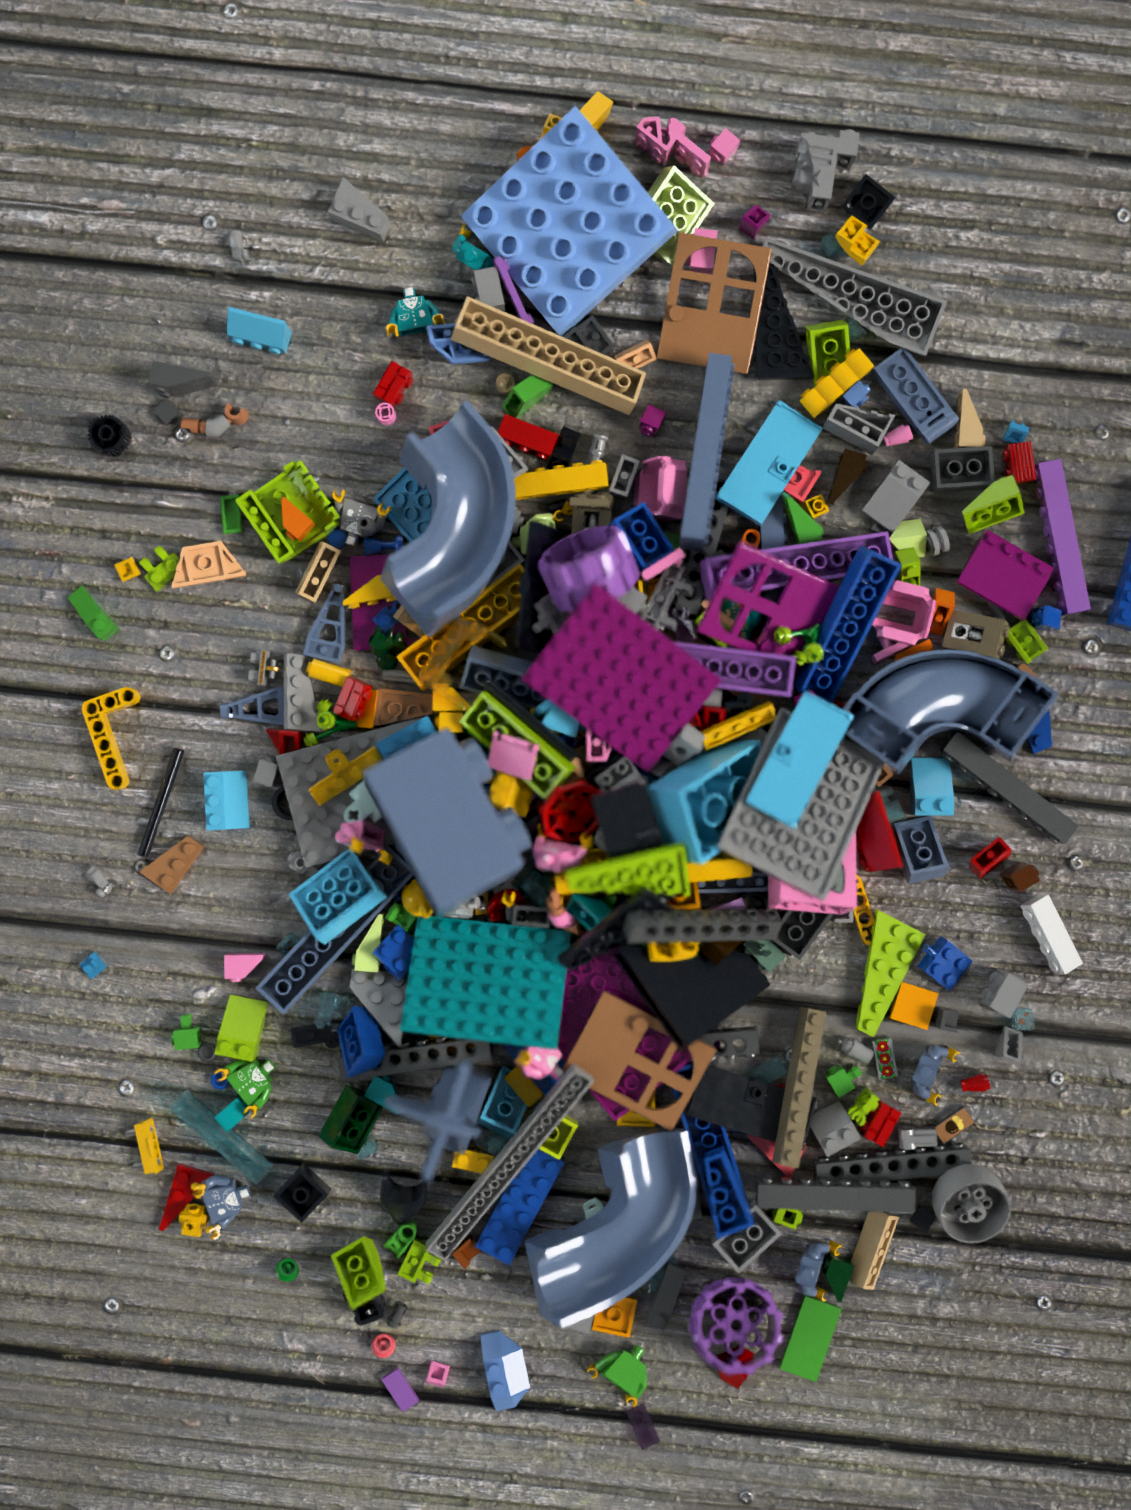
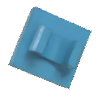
M1012 420L1003 435V440L1015 444L1021 443L1029 433V427L1025 426L1024 423L1020 425Z
M94 952L79 964L90 979L95 978L108 967L97 952Z

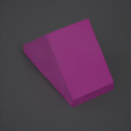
M754 205L742 217L738 229L754 240L771 215L758 205Z

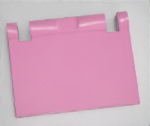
M495 731L488 759L490 768L530 781L539 745L534 744L531 751L529 750L530 742L506 734H502L500 741L498 740L500 733Z

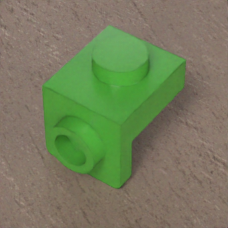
M397 902L388 909V914L385 917L396 925L399 924L408 933L412 931L417 923V917L408 913L404 906Z

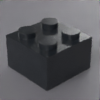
M303 1163L277 1190L273 1197L302 1223L328 1196L331 1188Z

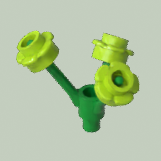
M816 623L809 629L791 632L788 627L779 626L777 631H775V641L779 642L782 646L789 643L792 636H803V639L806 641L804 648L801 652L796 650L794 655L792 654V657H796L795 663L803 666L804 663L818 662L823 658L824 651L820 645L816 644V638L821 630L819 624Z
M322 699L316 707L319 710L317 712V725L323 730L332 728L334 724L335 728L318 736H315L314 732L309 734L306 732V737L303 738L307 747L319 745L317 741L343 729H355L356 721H350L333 713V710H331L333 704L329 699Z

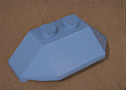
M456 323L429 325L426 327L430 345L452 365L486 362L491 359L486 354L451 340Z
M500 1330L481 1334L483 1362L496 1411L514 1408L530 1388L522 1347L505 1336Z

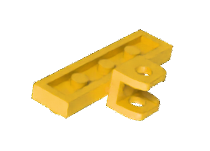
M372 747L350 762L341 750L335 749L325 756V761L332 774L308 790L318 805L321 806L364 778V770L383 760L375 747Z

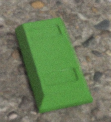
M239 494L220 496L223 534L243 533L241 509L235 501L239 498Z

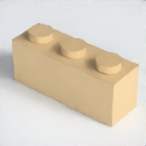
M320 541L295 593L316 603L341 551Z

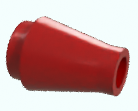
M980 1073L965 1080H960L963 1092H986V1090H990L987 1074L982 1075Z

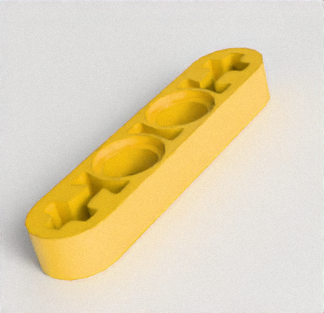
M856 874V889L860 888V892L857 891L856 895L863 897V903L853 909V916L862 942L866 945H871L870 940L865 939L868 936L867 930L864 929L862 931V927L874 926L875 920L862 880ZM862 913H866L869 916V921L866 924H861L859 921V916Z

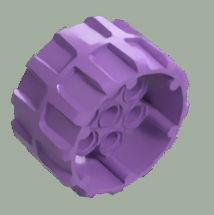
M613 525L596 526L563 538L547 549L538 562V567L556 608L561 612L567 611L572 613L595 583L618 599L634 587L635 581L639 579V570L625 533Z
M725 1276L711 1284L707 1283L702 1287L703 1291L690 1304L691 1315L687 1325L697 1354L712 1367L729 1375L741 1373L747 1375L754 1374L755 1369L765 1363L770 1364L774 1359L772 1354L777 1344L782 1343L784 1337L780 1334V1320L783 1318L782 1311L777 1309L772 1299V1294L752 1280L741 1277ZM726 1288L733 1290V1295L727 1298L726 1306L719 1303L712 1304L710 1301L714 1295ZM745 1288L752 1291L762 1303L759 1304V1309L752 1306L746 1307L745 1299L740 1296V1293L744 1292ZM734 1299H739L741 1303L740 1308L734 1310L731 1305ZM720 1307L723 1309V1316L716 1319L714 1311ZM707 1308L709 1309V1316L715 1321V1324L709 1327L708 1335L703 1337L701 1320L704 1309ZM754 1310L757 1313V1318L755 1321L750 1322L748 1314ZM766 1313L768 1331L765 1341H762V1335L756 1329V1326L762 1322L763 1314ZM737 1319L740 1326L734 1331L730 1325L733 1320ZM717 1328L722 1330V1337L720 1339H714L713 1332ZM751 1331H754L756 1334V1339L753 1342L747 1340V1335ZM733 1340H737L739 1344L736 1351H731L729 1347ZM710 1341L716 1344L724 1343L725 1350L730 1354L726 1358V1362L716 1359L707 1348L711 1345ZM745 1344L760 1348L749 1359L741 1362L737 1361V1356L742 1354Z

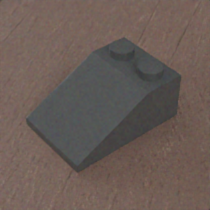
M153 361L148 384L154 391L159 393V396L170 398V396L178 397L218 386V381L207 371Z

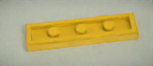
M768 701L701 731L700 733L705 736L702 743L704 749L707 751L774 721L776 713L771 701Z

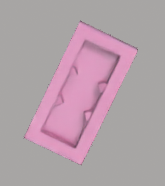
M878 637L884 650L874 654L871 659L874 665L909 649L911 645L899 642L894 644L891 640Z

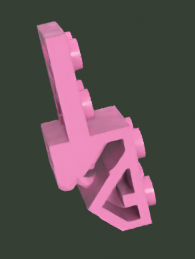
M646 117L638 124L635 136L636 146L641 151H646L650 154L654 162L665 166L671 157L675 155L677 161L681 164L685 163L696 176L700 175L704 178L708 173L711 157L685 136L686 127L677 119L670 118L667 122V127H661L660 117Z

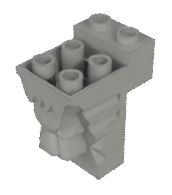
M851 129L841 130L838 138L831 134L823 136L816 135L814 132L801 133L795 149V161H797L792 184L797 191L808 194L806 201L807 211L826 212L832 197L835 169L850 171L857 156L860 133Z

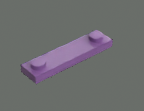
M501 256L492 260L493 264L497 267L498 275L517 317L534 324L530 313L526 314L507 270L510 268L506 259H502Z

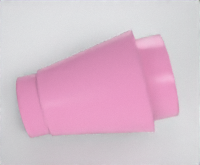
M902 424L887 433L883 439L887 447L909 443V440L913 439V435L909 425L904 426Z

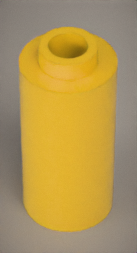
M313 659L312 662L309 661L306 668L309 677L343 687L346 677L351 676L350 669Z

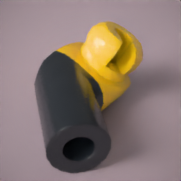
M564 499L547 504L549 513L561 510L565 515H573V508L570 506V502Z

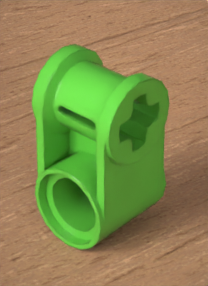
M408 1219L390 1235L383 1247H388L396 1254V1258H399L415 1238L418 1230L417 1223L412 1219ZM404 1228H410L413 1233H405Z

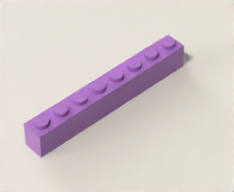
M1057 459L1038 463L1035 465V481L1037 486L1035 493L1041 506L1039 514L1044 521L1043 534L1047 537L1048 544L1046 549L1051 557L1052 563L1050 566L1053 567L1052 574L1055 577L1054 590L1058 593L1059 597L1058 609L1062 610V616L1091 610L1062 460Z

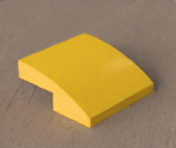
M851 215L835 237L845 252L863 266L880 241L864 232L867 225Z

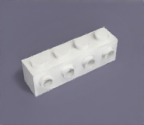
M1049 894L1037 895L1020 905L1023 910V916L1028 920L1032 928V934L1037 938L1040 950L1046 956L1049 968L1054 974H1067L1083 964Z

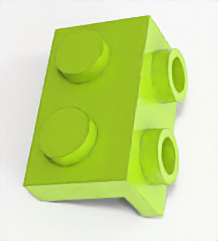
M1027 618L1012 626L1008 637H1005L1007 643L1010 646H1014L1018 651L1016 652L1018 658L1027 664L1049 649Z

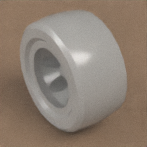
M976 1164L956 1166L945 1172L935 1183L932 1190V1205L939 1223L952 1238L966 1243L986 1241L998 1234L1007 1224L1010 1217L1009 1197L1003 1184L990 1169ZM977 1191H981L979 1195H975ZM962 1193H967L966 1196L961 1197Z

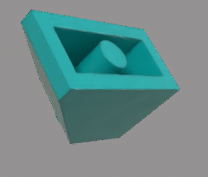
M578 894L572 895L565 908L588 930H591L613 912L602 900Z
M390 1075L374 1077L364 1096L398 1114V1111L385 1104L387 1096H398L395 1082L391 1080L392 1077Z
M239 1095L214 1118L228 1132L251 1111L248 1110L243 1115L244 1110L249 1106Z

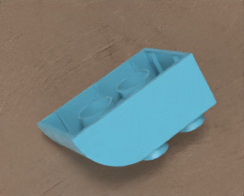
M742 740L716 746L698 754L647 787L664 847L682 842L685 848L686 862L703 864L721 851L716 847L762 748L760 740Z

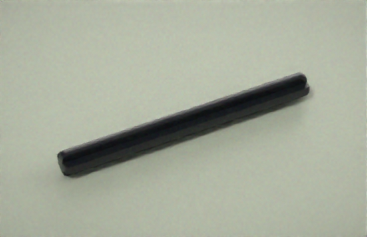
M490 679L485 683L484 689L569 762H572L577 757L575 750L493 680Z
M174 748L138 851V855L141 857H149L184 754V750L180 748Z

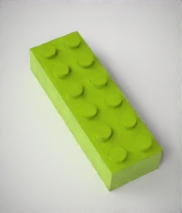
M487 691L481 692L459 721L489 750H491L493 733L495 731L500 733L498 738L500 741L502 734H506L530 742L529 750L531 751L534 744L539 745L532 778L530 781L522 780L544 800L549 798L555 790V786H562L576 769L571 762Z

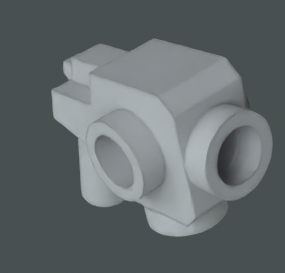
M301 850L297 852L292 851L287 859L291 869L310 877L320 871L326 864L322 863L306 868Z

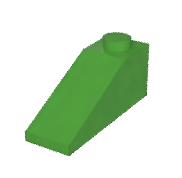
M786 492L781 493L796 545L823 541L822 535H824L821 524H817Z
M83 585L68 597L84 622L99 639L107 641L120 629Z

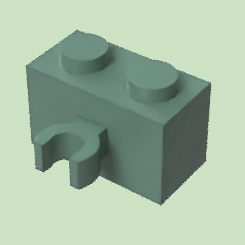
M744 940L741 942L744 945L742 949L749 956L753 955L757 959L755 963L762 971L766 969L770 972L786 958L771 940Z

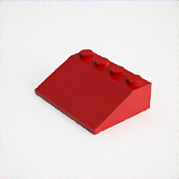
M872 791L856 828V851L859 852L860 858L858 861L864 872L903 867L880 791Z

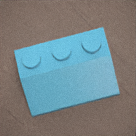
M228 307L227 336L232 340V343L243 346V343L248 344L256 350L268 349L270 353L275 355L287 353L292 332L285 321Z
M247 771L203 773L206 831L250 828Z

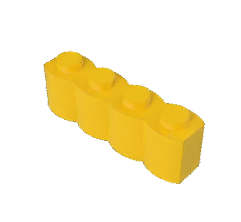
M860 348L858 350L852 349L846 354L845 357L847 359L842 364L837 362L830 369L831 373L827 377L823 375L815 382L817 386L812 390L808 388L800 395L802 398L800 403L814 419L874 368L872 362Z

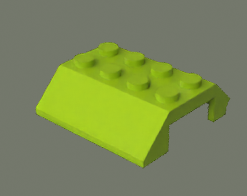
M302 460L298 462L291 461L283 467L285 471L255 492L250 489L235 500L278 564L301 555L327 537L339 525V514L333 506L328 508L330 501L322 490L317 492L320 487L311 474L306 476L309 471ZM283 497L316 524L302 542L297 538L293 541L285 534L288 530L283 527L281 503Z

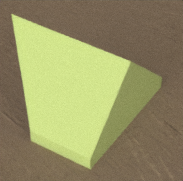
M921 519L902 521L889 538L898 550L914 547L919 558L925 557L927 533Z

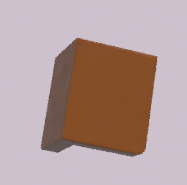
M471 1234L452 1253L464 1269L470 1265L471 1259L482 1251L475 1247L476 1239Z

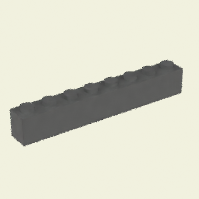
M958 731L952 732L940 747L939 751L943 753L941 756L949 762H955L958 765L957 769L964 774L968 772L973 776L972 780L980 786L982 784L986 786L989 794L994 797H1000L1003 800L1002 803L1009 809L1014 808L1017 810V815L1025 821H1031L1033 823L1032 827L1041 833L1044 831L1049 835L1047 838L1054 844H1066L1079 827L1074 821Z
M761 1177V1179H756L755 1203L757 1208L915 1213V1188L908 1181L890 1183L887 1180H879L878 1183H873L865 1179H861L859 1182L840 1179L838 1182L827 1178H821L820 1181H812L810 1178L792 1180L789 1177H782L781 1180H773L771 1177Z

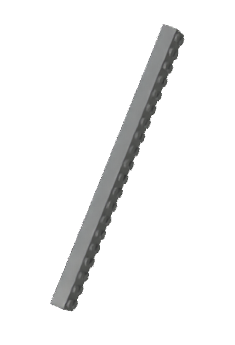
M572 1063L426 1241V1251L444 1261L449 1258L594 1082L590 1073Z

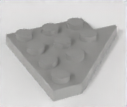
M352 969L350 990L396 1046L401 1047L403 1032L400 1031L409 973H406L402 979L397 980L386 971L367 972Z

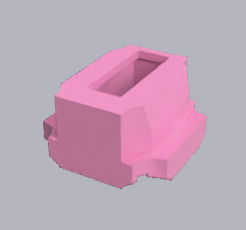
M657 456L644 460L642 462L644 469L635 477L633 506L636 507L645 502L656 521L671 522L683 519L687 488L686 461L672 459L667 456Z
M894 580L883 604L915 612L913 624L908 626L875 618L872 627L875 629L876 637L914 646L919 639H926L928 636L936 600L931 599L928 588Z

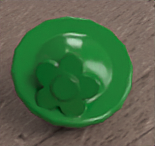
M285 1258L277 1263L275 1273L280 1280L290 1282L297 1278L299 1267L293 1259Z

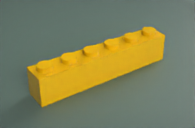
M602 460L591 461L589 465L574 463L572 467L564 468V465L553 466L551 470L536 468L534 472H525L514 479L515 501L610 488L608 466L606 462L602 463Z

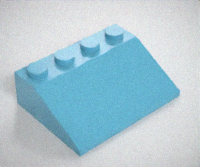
M347 849L289 893L290 898L312 934L323 944H327L387 898L378 882L357 854L350 849Z

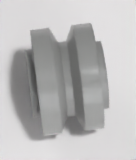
M942 526L935 527L934 532L931 529L926 530V547L932 556L939 555L940 550L943 553L949 551V538Z

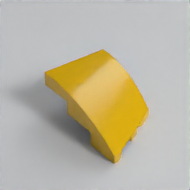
M700 941L648 942L650 961L669 962L692 958L697 954Z

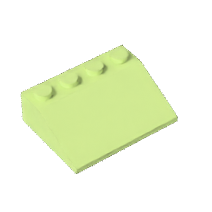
M669 166L662 169L647 193L678 230L653 254L673 267L679 232L694 235L695 228L700 226L714 203L675 166Z

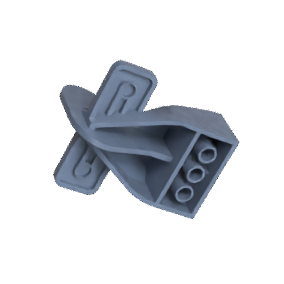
M465 1058L464 1062H459V1065L446 1066L442 1078L437 1079L429 1103L398 1096H387L385 1099V1104L390 1108L426 1122L423 1131L432 1141L427 1153L431 1157H426L421 1174H424L423 1179L429 1182L432 1179L443 1148L459 1154H465L471 1136L480 1135L481 1129L476 1124L493 1071L473 1065V1060Z

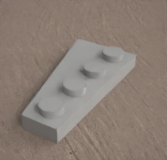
M286 653L284 654V730L321 733L322 729L317 725L318 714L312 685L308 676L309 673L306 672L305 655Z

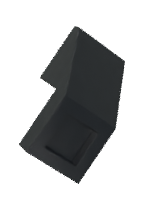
M563 426L557 444L549 459L548 469L551 470L553 466L564 465V468L569 466L581 433Z

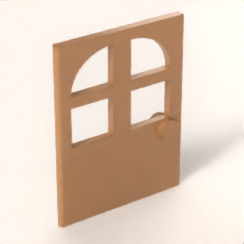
M679 232L657 359L707 367L709 353L731 355V363H735L734 372L749 374L772 248ZM708 247L717 248L712 275L682 270L687 258L697 250ZM731 250L739 252L749 259L756 272V282L726 277ZM681 278L711 283L706 310L676 305ZM724 286L754 291L749 318L719 313Z
M604 990L562 1069V1075L574 1063L592 1075L594 1082L590 1085L589 1089L672 1131L711 1061L716 1048L701 1040H697L688 1047L694 1061L693 1074L690 1080L666 1068L677 1049L673 1040L670 1041L658 1064L635 1052L648 1026L669 1036L655 1016ZM627 1065L651 1076L638 1102L614 1090ZM659 1081L682 1092V1095L669 1106L663 1108H650L646 1106Z

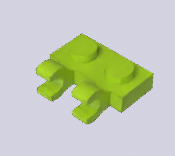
M160 545L154 549L156 554L163 560L159 565L154 567L148 558L146 559L145 557L139 561L141 566L148 572L144 577L157 592L174 579L180 559L174 552L169 555Z
M865 1087L855 1099V1103L846 1112L850 1115L851 1119H854L862 1126L866 1122L865 1114L876 1109L879 1104V1098L869 1088Z
M415 1238L397 1275L412 1283L419 1279L426 1284H430L434 1274L430 1271L422 1270L425 1261L438 1267L441 1258L426 1251L425 1242Z

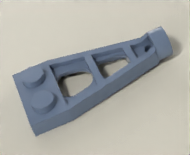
M335 583L332 584L331 591L307 636L303 655L339 664L342 663L346 646L345 606H343L342 601L345 600L348 587ZM331 605L339 607L337 621L326 618ZM325 624L335 626V641L330 642L320 639L319 633Z
M276 687L232 703L220 704L221 718H237L284 725V687ZM276 698L278 700L279 713L275 716L265 714L262 707L264 701ZM257 703L258 714H244L243 706L245 704Z

